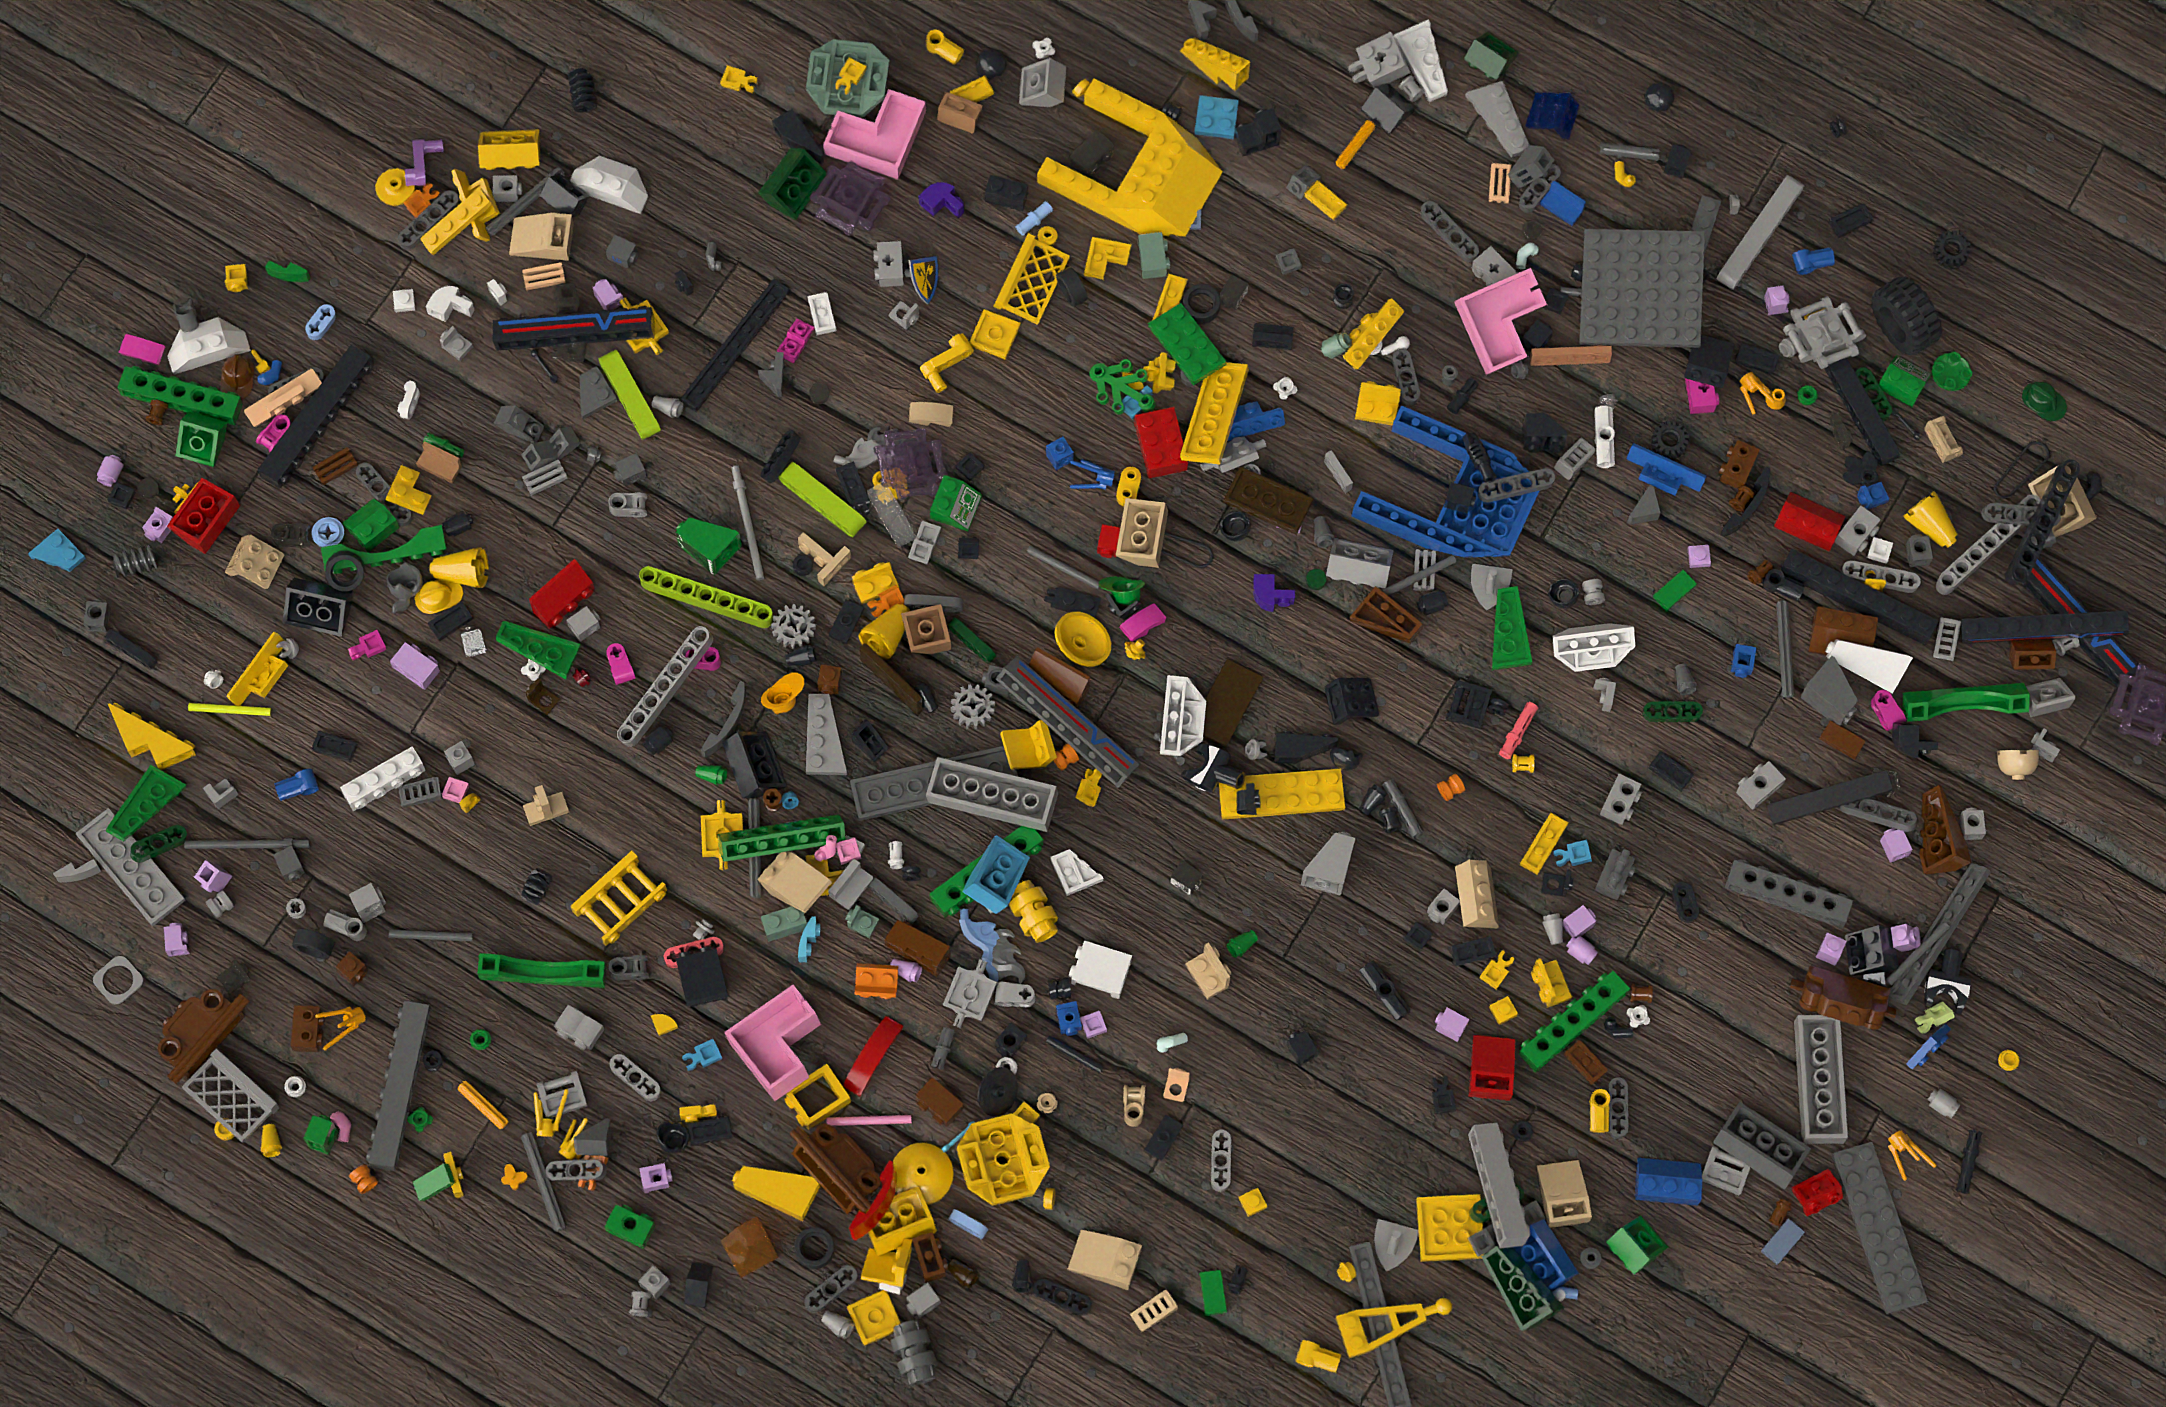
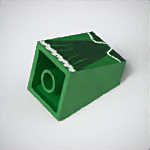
M690 517L686 521H682L676 528L678 546L714 576L741 548L740 534L736 530Z

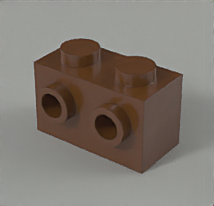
M1737 440L1735 446H1730L1726 455L1730 457L1728 463L1723 462L1719 471L1722 474L1720 482L1737 489L1740 485L1744 486L1760 449Z
M2012 640L2009 659L2014 670L2055 669L2056 649L2052 640Z
M294 1006L291 1048L293 1051L319 1052V1046L323 1045V1033H320L321 1026H324L325 1017L316 1018L315 1016L322 1013L319 1006Z
M933 1077L915 1095L916 1105L924 1112L928 1110L933 1115L932 1119L940 1126L944 1124L948 1127L964 1109V1104Z
M933 1232L912 1238L925 1283L945 1278V1271L948 1270L945 1258L941 1259L939 1251L942 1250L939 1238H934Z

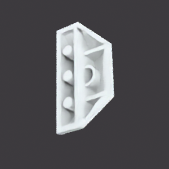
M602 156L575 169L570 179L574 185L587 195L641 214L648 199V194L636 168Z
M217 317L198 323V328L190 332H183L180 329L168 353V359L173 375L251 350L244 331Z
M1601 624L1569 628L1553 636L1554 656L1575 672L1615 667L1635 647L1634 627L1628 625Z
M1167 676L1160 754L1182 756L1203 740L1206 700L1188 677Z

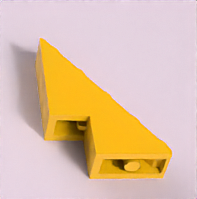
M1195 38L1186 40L1184 47L1180 50L1216 84L1223 80L1236 91L1249 79L1250 61Z
M117 703L113 705L108 704L131 758L150 750L159 770H163L196 755L193 743L184 740V742L180 741L174 733L168 730L166 733L161 731L157 724L151 721L149 723L142 721L141 716L134 712H131V714L125 712V709Z

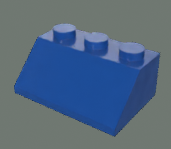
M1637 1158L1635 1200L1699 1205L1702 1195L1701 1164Z
M1541 1220L1529 1226L1530 1236L1525 1244L1513 1248L1552 1292L1577 1275L1578 1271L1546 1221Z

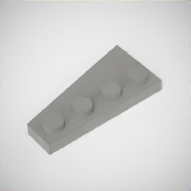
M1503 81L1466 92L1465 97L1468 101L1472 102L1477 113L1481 114L1486 121V125L1490 130H1493L1498 141L1510 157L1521 155L1529 144Z
M809 694L806 774L847 775L829 694Z

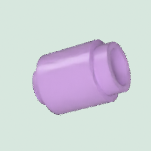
M114 455L105 457L97 473V481L110 487L113 483H116L124 466L121 463V459Z
M1580 935L1577 938L1573 936L1566 945L1569 948L1567 952L1582 964L1586 963L1589 965L1598 953L1595 947Z

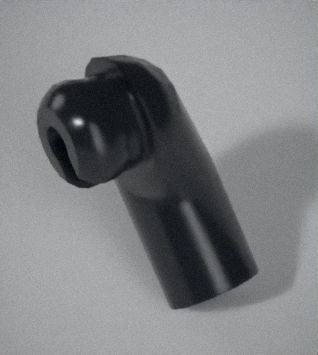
M2094 472L2087 476L2090 488L2084 493L2088 501L2101 491L2102 478L2098 473Z
M1606 1018L1604 1028L1613 1038H1633L1632 1027L1621 1028L1616 1023L1615 1018Z

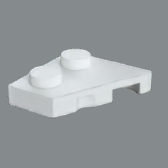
M1070 849L1050 857L1066 896L1103 881L1102 875L1092 870L1086 862L1080 860Z

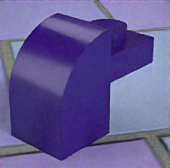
M944 182L934 183L919 195V205L932 216L944 206L958 218L964 213V203L958 196H955V187L951 184Z
M1254 574L1253 596L1256 603L1262 609L1273 612L1274 604H1278L1281 607H1287L1290 604L1294 605L1295 590H1274V574Z

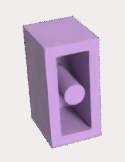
M405 642L390 660L392 668L425 690L440 672L437 665L438 662L429 655L426 657L421 654L422 651L414 644L410 646Z

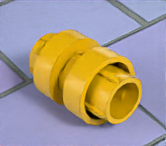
M1027 880L1017 885L1009 906L1015 917H1023L1019 925L1025 936H1032L1039 943L1051 938L1058 932L1055 925L1058 916L1052 906H1044L1048 898L1042 887H1035L1031 880Z

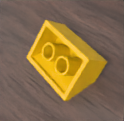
M540 129L480 132L478 142L480 168L493 170L497 167L514 169L516 166H524L525 168L539 166Z
M917 1186L895 1195L884 1217L868 1232L878 1256L897 1249L898 1246L902 1247L904 1238L912 1240V1238L937 1232L919 1187Z

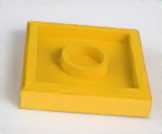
M984 309L969 343L973 348L1006 360L1021 323Z
M886 1290L877 1292L847 1306L864 1346L894 1333L893 1328L901 1324Z

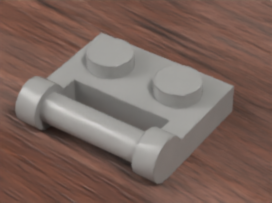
M577 1071L571 1072V1075L549 1082L536 1083L547 1119L557 1116L565 1090L546 1095V1091L574 1083L575 1087L568 1089L569 1092L562 1114L587 1107Z
M1713 1145L1702 1173V1181L1740 1196L1750 1167L1733 1155L1718 1150L1719 1147ZM1715 1157L1742 1167V1172L1714 1162Z

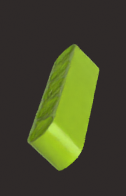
M614 350L598 358L604 373L641 439L644 440L660 432L661 429L618 351Z
M791 462L778 477L787 488L848 536L853 538L866 524V520L862 515L796 463Z

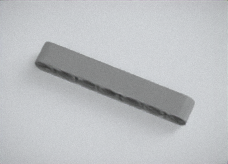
M1790 175L1785 177L1728 259L1716 280L1732 290L1735 289L1805 186L1803 183Z
M2028 495L2018 505L2027 506V504H2032L2034 507H2038L2041 499L2037 495ZM2011 510L2007 517L2014 520L2013 517L2016 516L2014 510ZM2028 511L2026 513V518L2031 521L2034 512ZM1997 523L1942 572L1936 582L1937 591L1943 595L1950 594L2024 526ZM1999 529H2004L2007 534H2001ZM1985 542L1992 543L1993 547L1986 546ZM1971 555L1978 556L1979 560L1972 559ZM1956 568H1963L1965 573L1958 572ZM1942 580L1949 581L1951 585L1943 584Z
M696 627L690 633L618 729L617 737L624 745L632 747L640 741L712 645L713 636L705 627ZM702 633H706V639L702 642H699V635ZM694 650V655L686 658L687 651ZM682 666L679 674L673 673L675 667ZM669 682V688L661 691L662 684ZM652 699H657V704L654 707H649V702ZM640 715H644V722L637 724V718ZM629 731L632 732L631 739L624 740V735Z

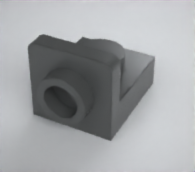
M1305 165L1292 175L1287 189L1299 199H1302L1304 193L1317 180L1319 181L1321 176Z

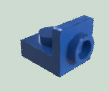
M1881 482L1869 487L1863 485L1857 494L1860 504L1864 505L1867 510L1889 501V497Z

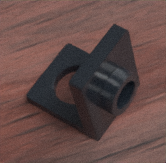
M1110 593L1105 594L1110 602L1108 607L1114 615L1118 614L1124 620L1144 606L1142 602L1137 600L1123 610L1119 603L1115 601L1113 595Z
M1567 870L1565 876L1544 873L1541 893L1566 897L1568 890H1572L1573 878H1570L1571 870ZM1548 880H1556L1559 887L1556 890H1550L1547 887Z

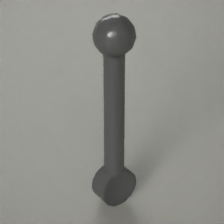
M1158 732L1154 733L1153 738L1161 743V734ZM1174 756L1178 765L1182 766L1185 764L1183 757Z

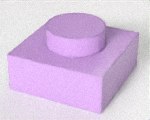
M1709 545L1688 547L1690 568L1710 567Z
M1100 1011L1080 1018L1087 1039L1107 1032Z

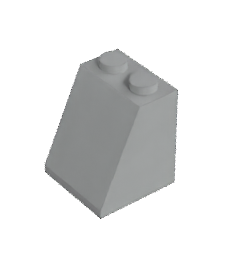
M1335 833L1304 869L1301 885L1341 896L1355 838L1349 833Z

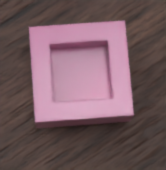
M449 777L442 793V798L459 803L465 798L469 783Z
M855 838L836 843L841 865L851 862L853 858L855 860L861 859Z

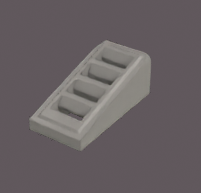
M1581 437L1557 461L1554 468L1567 480H1570L1596 452V449ZM1578 447L1582 448L1587 454L1583 453Z
M1940 617L1933 653L1934 658L1954 660L1961 621ZM1943 626L1954 627V631L1943 629ZM1942 633L1953 635V639L1941 637ZM1940 641L1950 642L1952 645H1941ZM1939 649L1950 650V654L1939 653Z

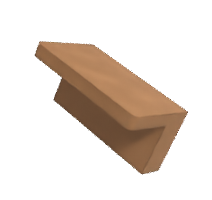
M946 92L939 105L937 120L973 134L983 105Z
M424 441L422 444L424 451L416 463L417 467L453 483L462 468L460 459Z

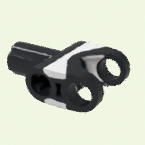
M1198 744L1195 748V752L1205 758L1204 764L1196 770H1183L1181 773V777L1186 782L1209 793L1214 792L1218 782L1239 789L1245 781V772L1228 766L1232 758L1229 753L1205 744Z
M1945 950L1941 970L1929 969L1924 989L1925 1007L1931 1008L1934 997L1937 994L1945 993L1952 997L1955 1013L1961 1015L1969 995L1971 977L1959 975L1963 953L1960 951Z

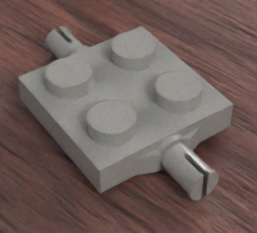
M1244 436L1236 437L1226 444L1221 464L1202 463L1200 464L1201 469L1205 472L1211 468H1217L1224 473L1259 459L1256 450L1266 447V443L1263 439L1250 443Z
M979 959L975 971L966 970L958 966L943 1006L951 1008L958 1013L953 1023L954 1026L961 1028L965 1017L983 1020L998 983L988 979L983 974L988 962Z

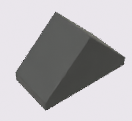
M1649 485L1629 515L1628 524L1632 525L1658 520L1660 509L1654 486Z
M606 1118L573 1137L575 1153L577 1155L607 1156L611 1140L610 1119Z

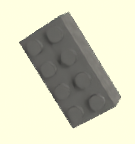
M1739 1102L1713 1142L1784 1190L1811 1150V1148L1741 1102Z

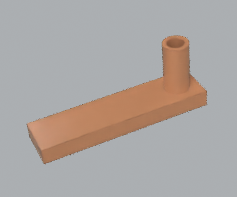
M1594 345L1592 347L1531 349L1530 366L1610 363L1612 348L1606 345Z

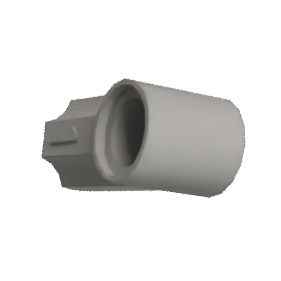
M330 910L326 914L324 927L346 935L354 941H361L365 938L367 929L358 918H351L334 910ZM360 926L358 932L351 933L353 927Z

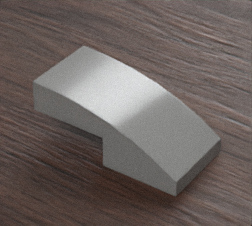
M922 521L908 558L928 565L941 527Z
M92 859L77 869L70 863L53 874L58 882H73L91 877L101 872L95 860Z

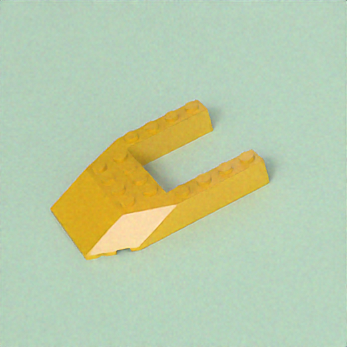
M1093 79L1084 94V104L1149 136L1117 192L1048 157L1037 173V183L1138 234L1162 232V236L1175 235L1186 237L1191 224L1197 218V211L1203 208L1223 171L1200 141L1166 114Z

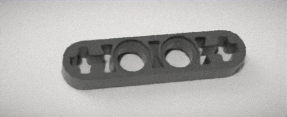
M446 191L400 232L398 235L400 247L404 250H411L421 242L420 238L459 205L458 195L454 191ZM447 198H449V199H452V198H453L454 202H453V203H451V202H448V203H447L446 199H447ZM433 210L441 211V215L438 218L430 216ZM419 223H425L427 228L424 231H418L416 226ZM405 237H406L407 239L410 238V239H411V242L409 243V242L406 241V242L404 243V239H403V238H405Z
M1432 201L1423 203L1420 211L1422 219L1465 262H1473L1478 257V246L1436 203ZM1426 208L1428 210L1433 209V215L1430 212L1427 214ZM1439 221H1446L1448 227L1441 229L1437 223ZM1457 234L1461 236L1462 240L1459 243H1455L1451 240V236ZM1467 250H1468V251L1473 250V255H1472V254H1468V255H1467V254H1466V251H1467Z
M368 463L360 464L356 469V475L362 485L378 502L388 509L397 519L399 526L409 525L412 522L411 511L397 504L390 507L386 506L385 500L390 486L372 465ZM363 470L369 472V475L372 478L371 481H369L366 475L362 474ZM381 483L384 487L380 492H375L372 490L374 484ZM398 508L403 515L406 514L407 518L405 520L399 517L396 511Z
M1545 468L1497 479L1491 483L1484 482L1479 487L1478 497L1483 502H1493L1548 489L1554 484L1555 474L1551 469ZM1543 475L1549 478V482L1541 480ZM1529 479L1532 485L1525 488L1521 485V480ZM1502 484H1510L1512 491L1504 492L1501 488ZM1485 488H1487L1488 491H1492L1490 496H1487L1486 493H1483Z
M1990 503L1982 509V517L1990 523L2028 526L2030 521L2026 518V513L2028 511L2035 513L2037 507ZM1992 508L1993 512H2002L1991 517L1988 510ZM2008 509L2015 511L2016 518L2014 520L2007 517ZM2059 513V516H2058V518H2057V520H2056L2054 526L2057 525V524L2060 522V519H2061L2060 513ZM2040 518V524L2045 527V521Z
M1869 798L1840 806V810L1846 814L1901 831L1910 832L1917 826V816L1915 813ZM1869 806L1874 810L1872 812H1865L1863 808ZM1886 812L1892 813L1894 816L1891 818H1885L1882 815Z

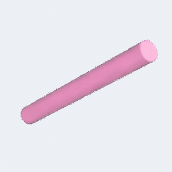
M911 1115L827 1117V1124L832 1126L911 1123Z

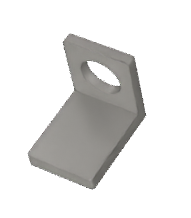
M900 301L889 313V317L907 330L911 324L914 325L919 319V305L915 303L910 308ZM900 309L907 311L903 319H899L896 316L897 311Z

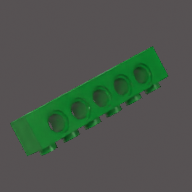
M125 366L117 387L122 396L148 403L151 400H159L168 404V408L186 413L190 411L227 422V424L236 425L243 405L239 395L234 392L224 393L211 386L205 388L196 382H183L174 376L170 378L164 377L155 371L151 373L145 372L136 366H132V368ZM141 382H147L145 386H138ZM160 387H166L164 391H158ZM179 392H185L183 396L177 397ZM198 397H204L202 401L196 402ZM224 402L222 406L215 407L216 403Z
M839 814L717 834L719 854L724 862L826 845V837L829 835H834L837 838L836 843L846 840L844 822Z
M1020 826L1003 839L1014 847L1019 843L1024 844L1026 848L1020 851L1027 856L1038 854L1043 846V839L1033 828ZM982 855L929 893L931 902L944 918L948 915L954 916L959 912V907L974 901L973 898L962 891ZM952 892H958L960 897L952 899L949 895Z
M1614 971L1609 974L1605 972L1598 978L1597 981L1599 983L1594 987L1590 985L1582 992L1583 997L1578 1001L1576 999L1572 1000L1566 1006L1568 1009L1563 1014L1558 1012L1551 1019L1552 1023L1548 1027L1543 1025L1536 1032L1537 1036L1534 1039L1528 1038L1521 1044L1520 1047L1522 1049L1519 1055L1535 1073L1628 994L1630 988ZM1600 990H1605V991H1607L1608 994H1609V997H1607V998L1601 997V996L1599 995V992H1598V991H1600ZM1590 1003L1594 1010L1587 1011L1583 1004ZM1568 1017H1576L1578 1019V1023H1570L1568 1021ZM1558 1029L1562 1031L1563 1036L1556 1037L1552 1031ZM1540 1042L1545 1043L1548 1049L1540 1050L1537 1044Z

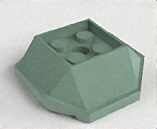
M833 39L820 48L811 51L806 91L823 114L836 115L837 111H841L858 118H863L885 98L889 59L872 43ZM851 58L865 65L867 70L857 85L851 83V90L846 95L844 92L846 86L841 85L837 90L836 82L842 78L839 73L847 60Z

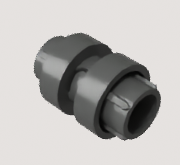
M917 1320L895 1326L893 1328L895 1338L890 1342L894 1354H901L903 1359L897 1363L901 1377H908L911 1386L924 1384L935 1379L933 1368L938 1363L935 1353L933 1351L927 1352L926 1346L931 1343L927 1329H921Z

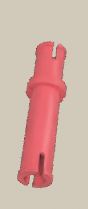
M1532 702L1526 703L1513 729L1506 736V741L1499 751L1500 756L1505 759H1511L1517 745L1521 744V738L1538 710L1537 705Z

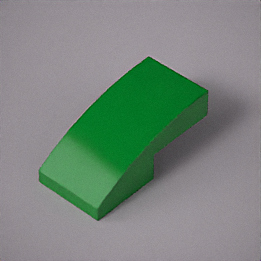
M270 260L265 266L268 275L291 282H309L310 280L308 270L291 262L287 268Z

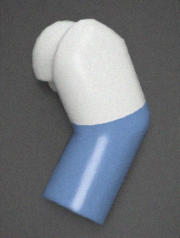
M1558 1287L1552 1292L1559 1301H1562L1564 1298L1577 1300L1578 1289Z

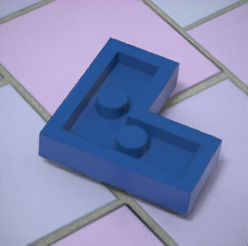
M1944 1024L1906 1064L1911 1069L1917 1065L1921 1067L1929 1059L1927 1054L1930 1051L1934 1053L1948 1040L1947 1034L1951 1028Z

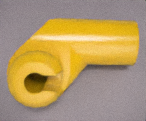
M1615 162L1616 181L1624 187H1632L1636 182L1635 177L1625 173L1624 162Z

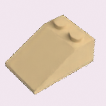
M789 851L778 854L776 859L757 879L770 895L804 913L832 883L826 876Z
M1081 1230L1068 1270L1128 1290L1142 1245L1117 1237Z

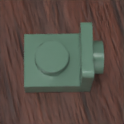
M856 905L854 910L850 909L846 917L849 929L869 939L879 923V918L861 910V907Z

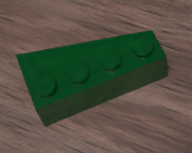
M1496 1246L1481 1256L1521 1331L1533 1329L1565 1309L1513 1247L1499 1248V1246Z

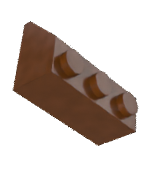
M1818 606L1813 617L1808 652L1827 655L1828 653L1825 652L1827 646L1836 639L1873 647L1878 618Z
M1036 648L1028 666L1078 709L1090 690V676L1044 650Z

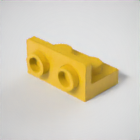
M890 562L878 563L872 569L867 571L860 570L852 576V582L861 604L879 598L878 594L894 585H897L899 588Z

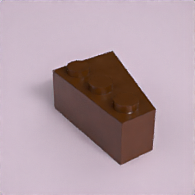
M1376 586L1350 616V622L1409 644L1423 630V624Z
M897 920L884 939L886 947L909 961L918 963L922 969L935 977L939 976L951 957L950 946L929 936L925 932L915 929L907 921Z

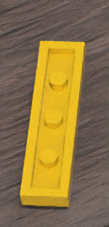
M478 188L422 236L420 240L431 254H436L493 203L485 192Z

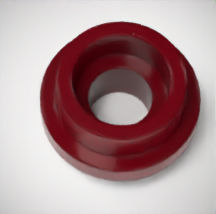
M577 668L572 675L581 687L590 685V675L584 669L580 671Z

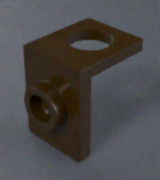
M540 678L531 683L526 690L528 702L546 715L560 701L558 697L544 688ZM544 696H548L552 700L551 704L547 707H543L540 704V699Z

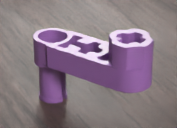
M424 139L412 140L414 169H405L406 186L426 185L424 155L425 153L443 152L442 139L424 141Z

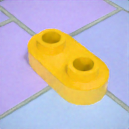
M1127 467L1121 473L1116 494L1117 502L1121 506L1125 505L1126 498H1137L1141 473L1135 467ZM1133 474L1135 477L1131 479L1128 478V475ZM1128 492L1130 496L1125 497L1123 493Z

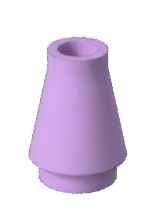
M894 958L890 964L898 966V975L908 982H917L921 976L922 967L918 963Z

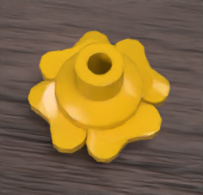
M1138 639L1137 642L1130 641L1124 643L1125 652L1129 658L1136 660L1146 657L1145 651L1142 648L1145 645L1143 640Z

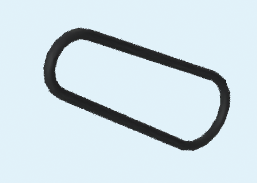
M2034 441L2026 445L1995 484L1994 492L1997 497L2001 499L2011 497L2048 461L2050 452L2044 443ZM2034 444L2043 446L2047 452L2045 460L2009 495H2000L1997 492L1998 485L2025 451Z
M1167 532L1164 533V535L1206 548L1210 552V560L1204 565H1197L1165 550H1161L1162 553L1197 568L1207 567L1212 562L1213 552L1207 545Z

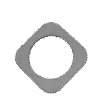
M117 956L94 975L93 983L110 1003L118 1005L142 986L143 977L125 957ZM114 966H124L133 975L131 988L120 995L109 993L103 985L105 973Z

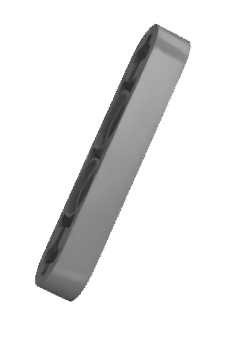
M1847 561L1841 569V573L1863 584L1868 579L1865 575V572L1868 570L1875 572V579L1886 580L1885 576L1892 574L1895 576L1896 582L1888 583L1886 581L1884 588L1912 593L1920 585L1919 576L1913 572L1857 561ZM1849 567H1852L1854 571L1852 575L1849 574ZM1860 569H1863V570H1862V573H1861V577H1859V574H1860L1859 571H1860ZM1900 576L1903 577L1901 585L1898 584L1901 579ZM1909 579H1912V583H1915L1913 586H1909L1907 582Z

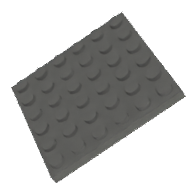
M1585 229L1580 345L1700 348L1705 231Z

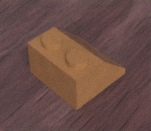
M941 604L901 613L911 652L934 654L951 650V641Z

